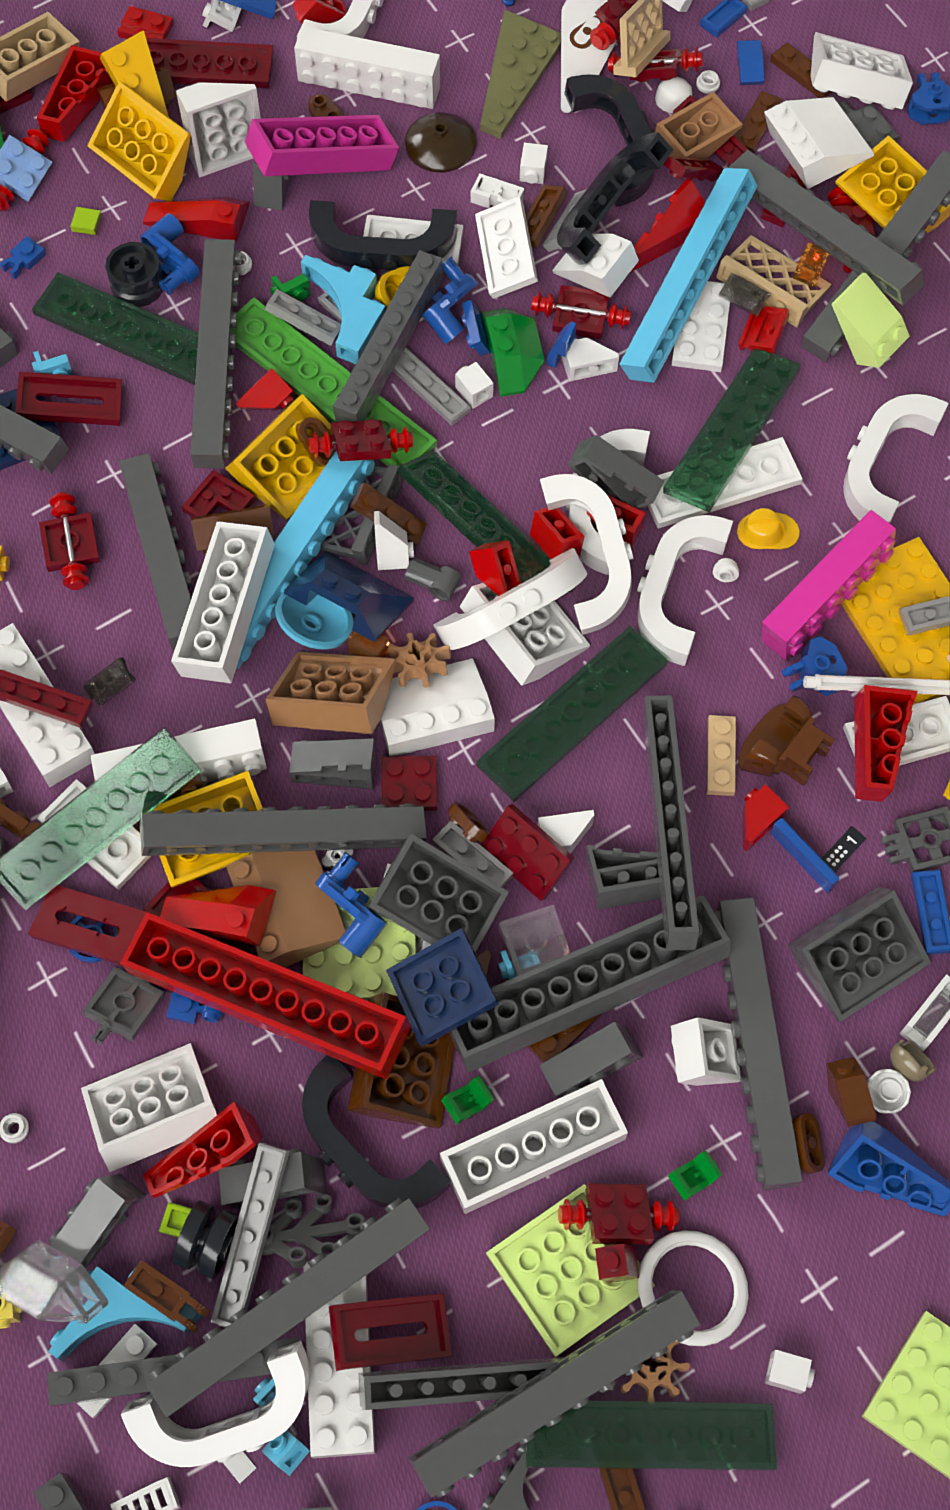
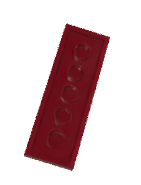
M146 38L154 68L157 69L163 66L167 68L172 83L255 84L256 88H269L274 55L273 45Z

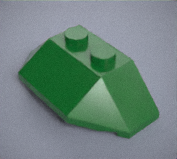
M507 308L482 311L481 317L500 397L525 393L545 361L535 319Z

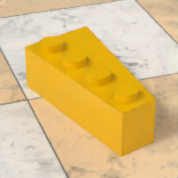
M144 30L101 54L100 60L116 87L119 81L123 82L169 117Z

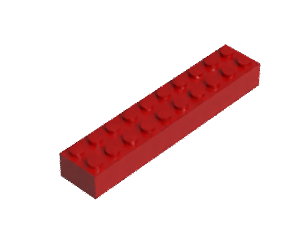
M148 912L143 917L120 962L131 975L386 1080L411 1028L407 1017Z

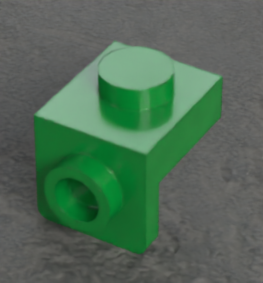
M304 273L284 284L279 281L276 275L271 277L272 287L270 292L272 295L278 289L300 302L311 295L309 280Z
M480 1076L474 1077L467 1085L446 1094L441 1099L456 1125L482 1113L494 1100L489 1087Z
M704 1150L693 1160L672 1171L668 1178L683 1200L686 1201L713 1184L722 1176V1173L716 1162Z

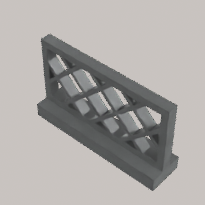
M389 464L388 468L374 465L373 472L364 479L365 483L393 502L404 481L399 466ZM375 474L383 476L380 482L370 485L367 478ZM356 510L346 515L344 514L337 520L334 528L346 523L349 530L337 536L332 532V538L323 542L320 550L354 558L357 564L367 566L376 545L374 522L362 515L364 518L362 524L351 528L348 521L362 514ZM351 536L354 538L355 541L351 549L341 547L339 542Z

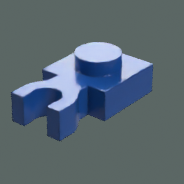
M26 236L10 251L11 257L0 263L1 269L6 272L9 268L13 267L10 270L12 278L16 279L24 267L30 270L46 255L45 249Z

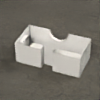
M479 174L471 190V203L489 208L490 205L496 206L519 196L523 201L524 188Z

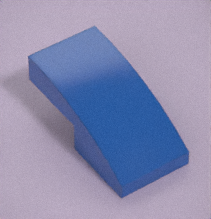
M760 40L737 41V66H739L740 85H763L764 83L763 54Z
M571 321L560 331L548 354L546 365L556 368L561 356L566 357L575 340V322Z

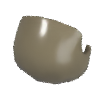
M902 1039L891 1049L890 1058L892 1065L907 1080L921 1082L930 1076L936 1068L913 1042L907 1041L902 1044L904 1042Z

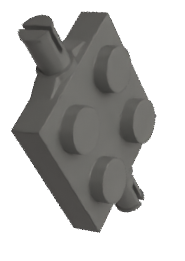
M845 100L839 104L871 150L888 135L897 143L898 134L873 104L858 110L852 109Z
M114 967L83 1009V1016L98 1023L100 1026L91 1037V1040L97 1043V1045H102L108 1034L112 1032L133 1042L163 1000L164 992L152 986L148 981Z

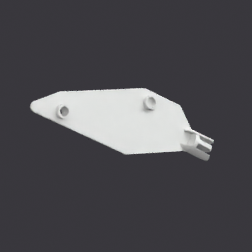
M566 0L561 10V110L564 113L572 111L564 95L567 78L586 74L599 75L617 42L615 40L606 50H599L593 44L585 49H580L573 46L569 38L570 33L584 23L575 34L574 40L578 44H585L590 39V35L584 34L583 28L590 27L591 30L597 28L600 21L594 17L596 15L595 11L608 0Z

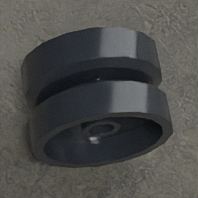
M128 242L120 244L110 252L106 258L105 269L113 296L119 303L128 307H143L150 305L160 297L163 290L159 282L164 280L158 255L151 246L142 242Z
M201 1200L197 1201L180 1232L175 1247L173 1263L189 1270L198 1262L199 1274L211 1279L217 1278L228 1258L239 1215L223 1210L216 1216L213 1205Z

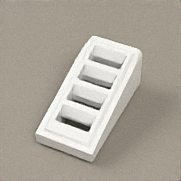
M170 1477L161 1479L110 1504L112 1510H122L121 1507L125 1505L128 1506L129 1510H136L133 1502L139 1499L142 1510H149L145 1496L150 1494L155 1510L181 1509ZM162 1489L167 1506L163 1508L156 1492Z

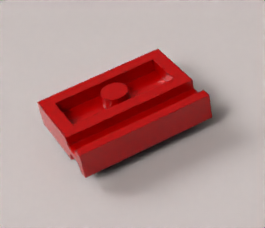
M129 6L121 21V27L117 29L118 37L129 39L144 30L146 38L166 39L174 24L173 18Z
M754 305L739 340V349L744 350V348H747L752 352L774 354L789 318L788 309L768 306L758 308L757 305Z

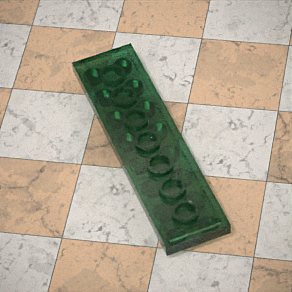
M57 272L32 308L33 314L195 385L199 333L59 272Z
M754 348L663 486V493L710 513L798 375L801 364Z
M435 451L400 465L397 473L476 547L485 543L509 540L521 584L543 572L551 565L549 562L551 559ZM574 587L573 589H571L570 591H568L567 593H565L564 595H566V594H568V593L574 591L575 587Z
M629 626L476 761V766L515 802L667 666L668 660L636 630Z
M163 727L0 857V883L26 911L141 819L142 814L152 811L200 773L201 768L169 730Z
M589 1401L579 1409L573 1410V1408H570L562 1413L563 1419L555 1425L547 1427L545 1424L535 1431L536 1436L526 1442V1468L777 1470L773 1404Z

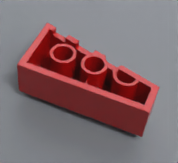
M71 45L37 116L40 130L46 133L47 138L65 142L100 101L97 88L114 83L100 60L102 52Z
M864 685L855 696V799L882 802L893 791L901 760L902 747L906 740L908 723L913 712L911 710L918 691Z

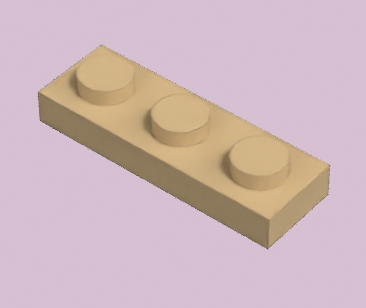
M708 716L706 795L734 796L736 717Z

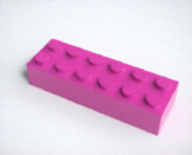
M379 115L252 119L244 142L264 176L386 171L391 169L399 150L397 143Z
M870 510L762 621V642L785 661L791 655L794 657L798 655L805 645L804 642L809 637L814 638L822 629L821 624L827 618L832 619L840 610L839 605L845 599L848 601L852 599L858 591L857 587L863 581L868 582L876 572L875 568L881 562L885 564L894 553L893 545L896 542L894 540L896 528L873 510Z

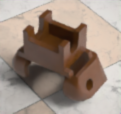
M793 695L786 704L774 707L756 724L742 745L738 756V766L742 771L768 777L773 773L778 775L782 771L804 786L809 779L808 776L814 769L808 764L816 753L825 758L830 751V748L827 746L831 747L835 739L812 725L815 720L812 718L813 714L810 708L800 697Z

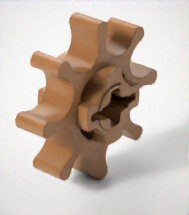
M408 633L406 635L408 641L406 646L396 647L393 644L388 645L390 658L396 660L394 673L400 672L398 674L400 687H405L409 680L418 678V680H422L423 687L427 688L429 687L428 675L432 673H439L443 676L448 675L447 664L441 660L451 658L449 645H444L436 648L437 640L435 633H431L428 639L423 642L414 640L413 634Z
M674 1341L667 1346L668 1351L655 1359L651 1358V1363L658 1366L651 1372L649 1366L642 1364V1368L631 1374L629 1382L620 1388L621 1393H627L632 1385L642 1386L646 1391L644 1402L646 1406H651L655 1402L653 1392L659 1386L667 1389L671 1397L677 1396L680 1390L672 1384L670 1379L671 1373L675 1370L686 1372L690 1369L689 1363L679 1364L671 1357V1349L680 1342ZM659 1374H664L662 1379L658 1380Z

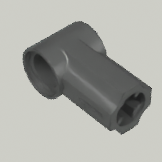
M414 558L407 567L405 580L428 589L439 600L449 601L461 580V575L450 567L442 566L438 568Z

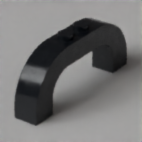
M593 74L567 78L564 95L572 112L589 108L606 111L615 119L627 145L644 135L654 133L652 129H649L646 114L640 110L632 93L619 82L605 76ZM655 169L648 170L635 178L616 200L615 206L619 207L629 204L645 194L653 181Z
M659 132L650 133L636 139L614 156L597 175L564 219L558 231L557 243L575 263L587 264L599 249L601 244L592 236V232L626 187L642 173L648 170L660 169L674 149Z
M310 200L309 220L314 244L325 257L344 266L353 267L355 265L360 268L385 269L388 271L405 266L410 267L419 250L444 258L452 248L456 238L457 210L432 209L430 226L422 235L412 239H396L346 234L335 225V202Z
M330 1056L322 1059L311 1072L302 1098L305 1124L312 1140L321 1150L318 1156L328 1167L333 1164L341 1172L337 1176L348 1189L353 1186L364 1198L382 1208H386L398 1198L402 1202L409 1198L417 1209L430 1204L440 1197L451 1186V1182L431 1159L416 1173L407 1178L389 1179L378 1174L337 1130L329 1117L330 1105L335 1095L352 1078L350 1072L339 1060Z

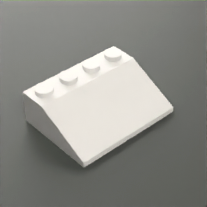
M815 32L810 76L815 89L821 92L834 91L844 98H850V96L857 97L860 101L868 104L872 102L880 103L887 109L903 108L913 84L903 55Z
M196 83L176 90L183 129L191 134L188 154L199 178L253 159L244 142L252 119L261 118L255 84Z
M834 97L785 101L764 112L770 135L807 189L874 156V152Z
M529 568L518 571L521 584L534 577ZM484 583L474 585L469 590L460 608L464 613L469 612L497 598L498 595ZM555 600L506 628L484 638L521 686L541 679L590 647V644Z
M473 658L448 664L447 676L439 673L428 675L429 687L427 688L423 687L422 680H418V678L409 680L405 687H400L398 677L392 678L383 715L379 721L389 757L494 731L495 718Z
M191 1043L81 1088L97 1146L109 1172L186 1141L218 1115Z

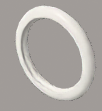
M687 1230L669 1233L658 1239L647 1250L641 1261L638 1293L642 1307L644 1308L655 1301L652 1284L654 1270L659 1260L668 1251L684 1245L705 1248L715 1254L730 1272L734 1284L733 1304L728 1315L721 1323L710 1329L702 1331L693 1330L694 1334L680 1343L689 1346L716 1344L729 1337L739 1327L746 1313L749 1295L748 1282L743 1267L736 1255L724 1243L711 1235Z

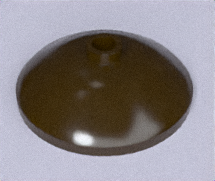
M437 112L424 115L413 122L405 136V148L411 161L420 168L430 172L444 173L457 170L469 162L475 152L476 137L470 124L461 117L450 113Z

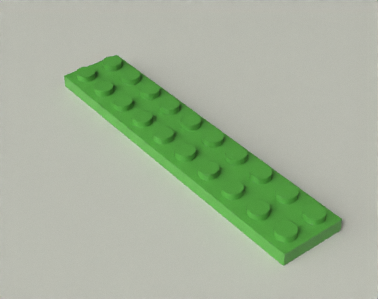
M252 298L237 312L238 324L237 328H233V333L236 334V347L266 371L272 368L298 396L303 394L324 417L332 423H336L333 405L351 373L284 320L266 311V306L256 298ZM380 395L378 396L366 420H382L388 436L392 428H395L397 433H401L404 427L407 428L408 432H412L413 447L409 448L408 453H405L403 448H398L396 454L391 453V459H379L386 466H389V464L399 466L404 478L437 446V440Z

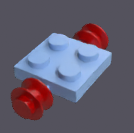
M29 129L27 132L28 137H24L22 142L9 135L0 149V211L9 210L10 205L8 202H14L15 200L13 193L29 202L51 167L52 161L43 156L45 152L44 147H48L50 144L44 131Z

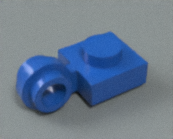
M175 992L172 993L166 1014L168 1019L196 1024L198 1014H202L201 1018L203 1020L217 1023L219 1018L223 1017V1012L206 1005L201 1006V1003Z

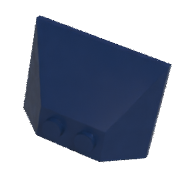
M324 551L284 590L285 595L306 606L317 595H320L356 614L352 631L373 642H376L414 601L413 596L327 551Z

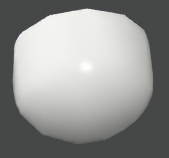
M680 77L662 81L657 88L655 96L656 105L663 111L673 113V110L687 97L692 96V87L685 79Z
M881 1069L868 1078L867 1085L876 1111L880 1113H896L909 1103L911 1095L909 1082L900 1072L892 1069Z

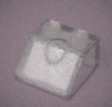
M554 904L499 922V930L517 976L570 954Z

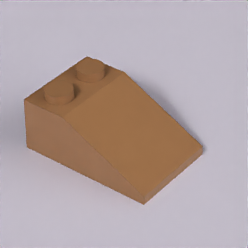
M712 92L657 123L655 132H659L674 149L670 156L707 159L741 129L743 124L721 99Z

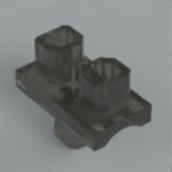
M731 272L719 296L735 304L736 307L742 308L758 317L770 297V293Z
M121 657L88 680L84 685V690L89 699H95L98 706L127 689L136 679L129 672L124 657Z

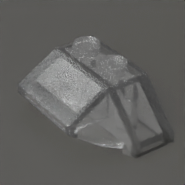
M39 1239L22 1248L0 1266V1297L39 1321L67 1322L77 1320V1323H88L109 1304L106 1296L81 1263Z

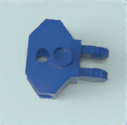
M933 72L930 82H926L924 73H919L916 80L918 90L912 94L907 110L909 118L922 125L946 123L950 120V86L945 84V80L941 81L938 72Z
M819 636L809 641L803 649L801 660L798 663L786 667L781 672L784 678L796 673L799 674L801 679L789 685L790 690L795 692L804 688L803 680L805 676H815V674L846 676L847 666L836 645ZM831 657L835 658V664H833ZM816 690L825 696L837 692L836 690Z

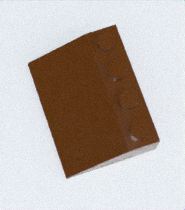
M383 992L368 999L371 1003L406 1016L398 996ZM410 1028L387 1080L355 1068L347 1111L378 1119L436 1129L441 1128L444 1104L441 1099L447 1094L455 1047L449 1032L422 1047L418 1043L412 1028Z

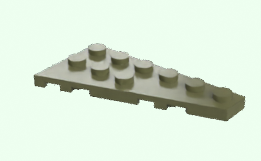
M504 9L480 123V131L502 139L560 51V32Z

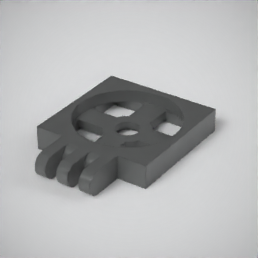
M946 806L896 819L893 824L897 833L881 838L883 845L894 843V845L884 849L886 855L898 854L888 859L890 865L907 861L911 872L925 871L950 864V855L943 857L939 846L941 842L950 840L949 809ZM930 820L941 823L947 829L938 831L932 828ZM917 821L921 833L917 837L908 839L907 829ZM925 836H934L935 843L928 844L925 841ZM922 847L927 849L931 860L924 862L917 859L913 850Z

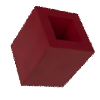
M618 1244L595 1248L599 1280L612 1283L639 1278L635 1247L627 1244Z

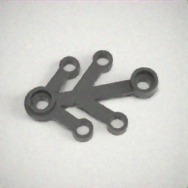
M321 1194L314 1199L315 1207L293 1229L284 1230L293 1219H298L303 1214L302 1202L296 1198L289 1199L284 1204L285 1212L269 1227L262 1255L276 1253L289 1261L293 1268H301L307 1263V1255L304 1248L316 1255L336 1250L333 1245L334 1243H321L315 1238L344 1233L345 1235L349 1234L353 1238L362 1232L359 1226L367 1221V1219L360 1213H352L345 1221L315 1225L323 1215L330 1213L333 1209L331 1197L328 1194ZM295 1241L304 1248H290L285 1243ZM296 1256H302L299 1259H293Z

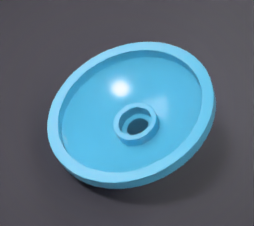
M283 591L275 606L276 619L283 631L294 641L306 647L314 649L336 648L345 643L352 632L353 617L351 612L320 595H317L306 606L285 595Z

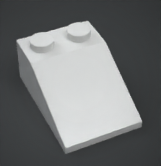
M592 234L601 246L587 264L575 263L566 253L552 271L556 275L611 297L638 263L639 259L631 241L614 234Z

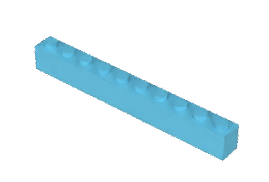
M724 168L664 282L654 297L625 355L622 357L619 365L630 380L655 382L758 186L749 169Z
M336 451L275 540V546L240 654L237 669L240 668L243 662L248 660L252 648L264 636L270 621L276 617L275 606L279 596L307 568L312 558L319 553L321 544L327 536L331 535L334 525L340 516H343L347 511L348 504L353 496H355L359 485L373 472L374 460L340 462Z

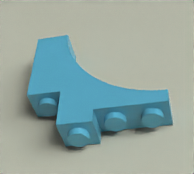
M305 255L301 261L302 274L304 273L308 280L321 287L332 298L342 318L340 333L335 342L337 357L357 364L385 313V305L372 299L377 284L376 274L367 268H360L355 265L350 272H347L345 269L327 264L319 258Z
M96 1267L94 1271L89 1270L79 1284L81 1288L78 1293L87 1299L84 1304L79 1303L74 1308L69 1317L71 1322L65 1330L60 1329L50 1341L52 1347L48 1352L64 1362L72 1351L92 1335L113 1325L125 1322L152 1321L173 1326L187 1335L190 1330L175 1320L173 1322L127 1290L99 1267ZM186 1304L180 1313L186 1319H191L195 1323L202 1316L189 1304Z

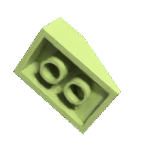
M861 273L832 303L834 312L857 365L880 368L910 337L900 313L867 273Z

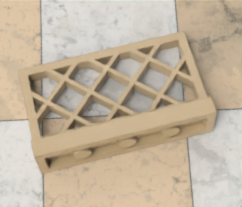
M638 0L620 18L621 58L614 65V75L637 77L671 40L670 31L663 30L662 0Z
M752 235L730 256L726 255L721 260L716 276L722 282L732 284L733 289L762 307L788 309L789 318L787 322L796 328L802 323L804 316L830 290L832 285ZM751 245L758 249L760 253H749L748 247ZM736 260H745L747 266L742 265ZM751 260H762L763 266H752ZM768 260H776L780 265H769ZM771 272H782L783 278H773ZM788 272H795L800 275V278H789ZM757 273H766L767 278H763ZM808 284H815L821 289L810 290ZM776 285H786L787 291ZM792 285H802L804 291H793ZM798 298H806L807 304L802 302Z

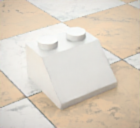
M697 1017L671 1025L672 1045L676 1064L675 1072L678 1083L699 1086L740 1082V1067L737 1065L736 1038H733L731 1024Z

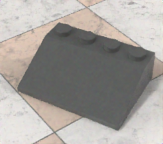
M411 833L397 853L368 907L431 945L462 928L474 952H476L509 891Z
M877 887L788 944L801 971L838 1022L845 1020L931 964L896 892L883 887Z

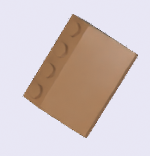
M297 652L266 698L272 725L372 734L383 715L396 660L392 658Z
M316 851L257 852L226 865L233 887L253 885L277 891L261 945H255L260 958L286 968L340 943L339 939L345 933L346 928L336 902L315 884L324 872Z

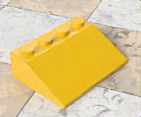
M119 81L87 146L153 198L172 201L183 179L191 134L126 84Z
M889 135L872 149L874 152L873 157L851 167L835 181L850 198L883 228L887 226L927 172ZM950 204L940 209L939 212L941 214L933 226L929 224L925 229L927 233L934 230L950 216Z
M303 394L289 404L225 467L246 490L254 494L264 504H269V507L285 520L296 511L325 468L314 463L298 439L297 427L299 423L306 418H316L332 437L331 424ZM306 428V434L312 436V431ZM320 453L322 458H326L324 453Z
M246 771L142 811L143 814H146L149 811L160 810L165 814L186 809L191 810L193 813H202L208 809H219L221 812H232L237 808L260 811L263 807L250 774ZM252 853L160 856L171 888L225 868L226 865Z

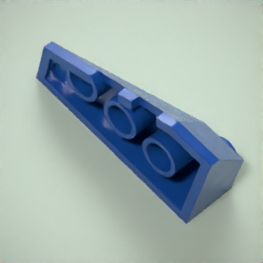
M874 1121L853 1125L846 1133L828 1169V1175L855 1191L863 1193V1190L880 1194L882 1199L890 1201V1198L905 1201L908 1202L910 1207L944 1217L950 1212V1183L887 1129Z

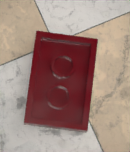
M514 804L506 807L490 831L489 836L481 844L484 849L512 871L513 877L540 901L547 898L575 859Z

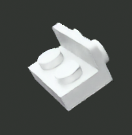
M212 0L211 4L207 2L202 16L205 17L202 26L207 28L210 21L232 32L241 8L219 0Z

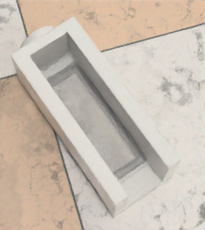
M946 974L900 1032L901 1036L913 1042L922 1052L950 1019V976Z

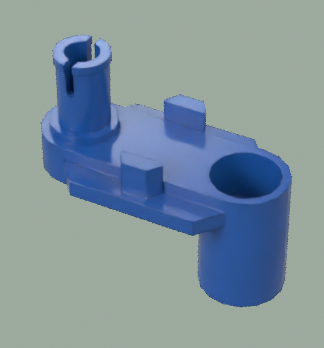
M167 213L140 236L141 242L151 246L157 253L159 261L163 263L161 264L162 273L167 275L173 271L164 280L159 282L161 289L168 295L172 294L181 284H190L200 276V271L196 264L172 244L184 230L180 222L170 213Z
M452 256L443 263V271L451 280L445 286L448 292L445 295L441 291L437 292L432 297L435 303L421 314L444 344L448 343L464 329L449 308L478 284L471 273L469 275L467 273L464 274Z
M344 852L331 872H323L315 884L355 918L341 936L339 942L351 953L362 958L388 923L368 907L366 903L370 897L360 889L357 892L351 886L345 887V880L355 867L359 865V862Z

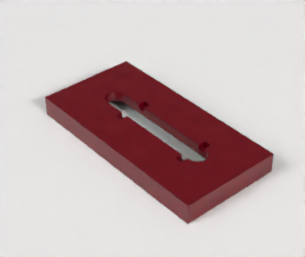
M19 372L16 413L28 420L120 426L122 379ZM53 395L81 399L99 398L104 403L102 405L49 402L39 401L36 398L38 396L53 397Z
M51 883L28 935L40 941L121 965L120 962L146 911ZM64 911L120 928V933L115 937L98 933L67 922H61L57 920V915Z
M444 1293L337 1304L328 1307L336 1371L452 1356ZM420 1322L425 1326V1332L421 1335L369 1341H357L355 1338V1331L357 1329Z

